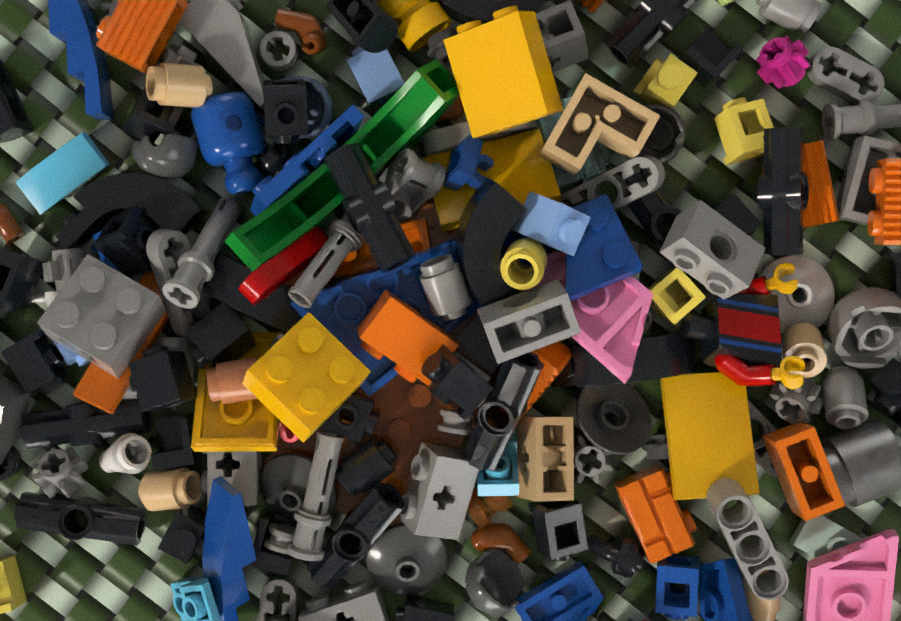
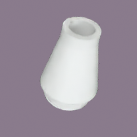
M124 434L100 454L99 465L107 473H139L147 467L151 459V446L145 438L137 434Z

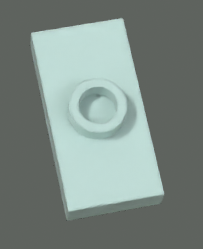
M820 515L808 521L802 519L789 543L817 558L863 538Z

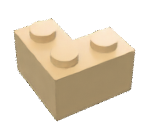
M585 73L539 156L574 176L582 168L596 141L624 157L632 159L642 150L660 115Z

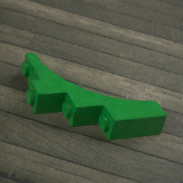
M438 59L420 67L344 145L358 143L374 176L377 178L396 159L402 150L406 148L412 149L421 139V136L427 133L460 96L455 78ZM325 163L321 164L279 200L232 231L227 237L225 243L252 272L318 226L322 230L343 207V197Z

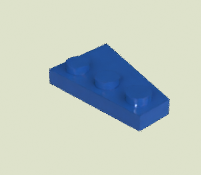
M354 104L327 129L321 132L302 152L299 151L294 154L274 178L270 175L253 190L255 196L250 208L255 216L303 181L324 163L326 156L334 152L335 149L342 147L357 133L365 116Z

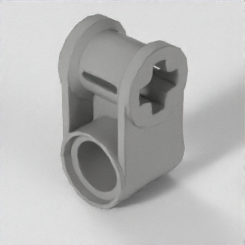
M406 148L376 178L378 183L382 182L385 184L397 208L396 218L399 223L410 219L412 214L428 199L434 197L439 192L445 179L446 170L442 164L438 162L430 164L418 158L416 152Z

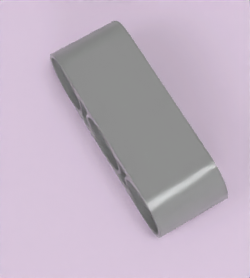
M730 478L715 481L707 490V502L742 574L757 597L763 600L779 598L788 588V575L754 504L739 482ZM738 500L733 507L723 508L727 502ZM754 535L748 542L740 543L746 536ZM770 569L765 575L758 576L764 570Z

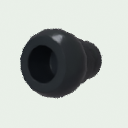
M276 143L257 161V169L260 170L264 177L271 175L274 178L283 169L284 164L292 157V153L284 144Z

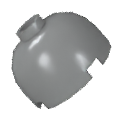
M865 287L848 293L837 302L831 311L828 332L836 353L841 356L845 364L860 369L879 368L886 365L885 359L891 357L896 352L899 358L901 357V298L897 294L879 287Z

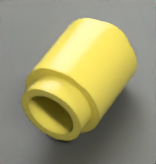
M522 238L514 241L508 247L501 261L500 271L504 281L509 286L519 290L533 288L543 277L547 265V253L544 247L536 240ZM519 258L526 259L531 264L524 265L519 261Z

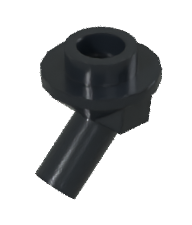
M594 534L590 535L587 539L588 550L612 562L611 569L614 574L624 576V578H631L635 571H640L644 553L642 547H638V542L635 538L620 537L616 547Z

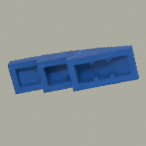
M48 0L49 32L62 42H66L68 74L79 81H84L86 114L97 120H114L110 76L104 51L96 46L99 40L96 36L97 26L88 1Z
M222 476L213 479L205 518L202 554L203 577L209 580L221 621H239L236 608L250 600L242 568L257 559L241 493Z

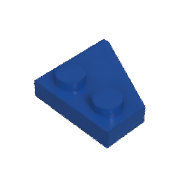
M607 194L573 207V209L591 218L574 257L566 254L565 290L570 301L641 272L643 265Z
M579 560L516 598L515 601L518 600L519 605L515 609L522 621H586L587 617L595 612L604 597L583 562Z

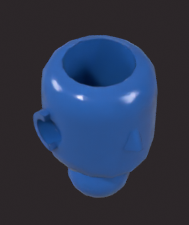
M234 91L208 97L202 106L193 107L191 111V119L201 153L208 164L225 167V187L231 195L253 191L263 180L262 174L254 166L252 158L261 155L266 150V141L262 131L265 121L257 114L255 104L247 93Z

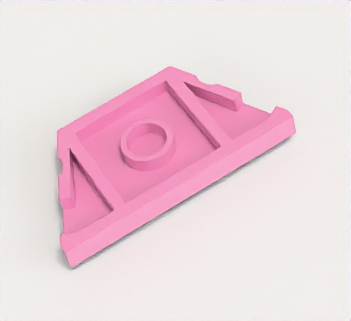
M555 251L547 254V265L543 277L533 288L558 279L565 289L566 253ZM633 276L570 301L581 331L580 334L574 335L572 338L624 384L631 377L644 324L653 297V293Z
M894 529L884 530L807 561L802 621H890L899 536Z

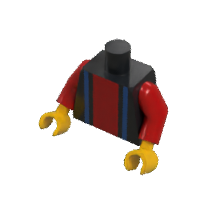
M790 263L780 264L774 270V277L767 279L763 275L754 278L750 287L725 300L715 295L701 310L700 314L688 313L684 316L681 325L682 335L701 340V359L705 364L716 367L718 371L739 386L775 385L776 381L781 380L785 387L797 389L803 384V375L788 374V372L804 370V360L798 356H788L782 360L778 295L771 294V290L775 289L783 294H791L797 289L798 279L789 282L780 280L783 276L793 274L795 266Z

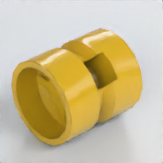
M378 0L399 25L397 35L409 52H415L427 46V41L432 35L439 31L447 30L452 23V20L439 2H431L430 0Z

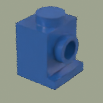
M672 554L658 561L655 613L664 614L665 617L673 620H685L689 616L697 617L700 556ZM670 583L685 584V587L675 589Z

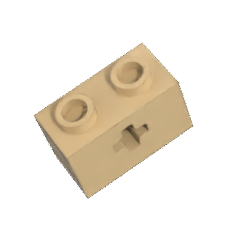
M523 416L516 426L519 495H517V498L531 501L574 500L573 417Z

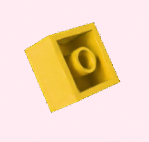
M308 312L247 370L242 384L304 443L361 386L371 371Z

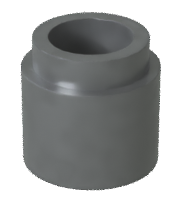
M880 419L868 420L856 428L843 430L822 439L821 445L845 504L858 507L901 490V447L891 430Z

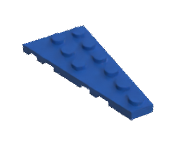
M512 228L503 242L500 261H502L508 247L514 241L529 237L513 231ZM456 238L415 253L416 255L412 260L392 271L381 273L379 267L328 285L322 289L310 308L301 307L292 299L290 300V304L302 318L310 312L371 371L360 386L369 397L398 374L394 370L395 362L385 355L379 360L360 346L363 340L359 338L356 330L385 289H388L448 333L473 315L477 309L483 307L469 290L472 303L466 307V314L447 321L443 320L442 316L432 315L419 276L422 274L420 265L432 258L451 254L454 262L458 263ZM539 242L547 254L555 249ZM519 258L522 264H530L528 260Z

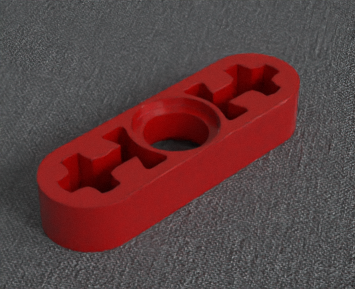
M318 226L259 266L243 281L238 290L254 306L306 269L329 237Z

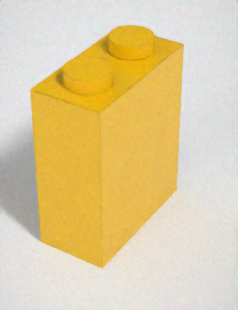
M516 5L506 7L493 13V21L482 25L480 20L462 24L456 27L457 35L443 40L472 138L489 136L564 111L535 11H519Z

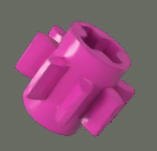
M788 35L784 38H774L762 47L759 57L756 59L762 66L757 73L766 84L773 82L778 89H781L782 86L789 87L795 85L804 77L806 68L810 67L809 62L805 58L809 51L800 39L792 42Z

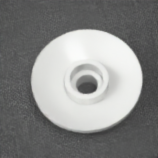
M786 256L767 265L759 277L764 275L767 279L774 277V270L778 265L783 263L793 264L795 272L791 275L783 276L780 280L789 282L798 279L797 288H801L804 292L803 301L797 303L792 297L793 293L783 294L776 289L771 290L772 295H778L780 333L783 334L790 325L796 322H807L816 328L820 327L829 317L835 298L834 286L827 271L816 261L803 256Z

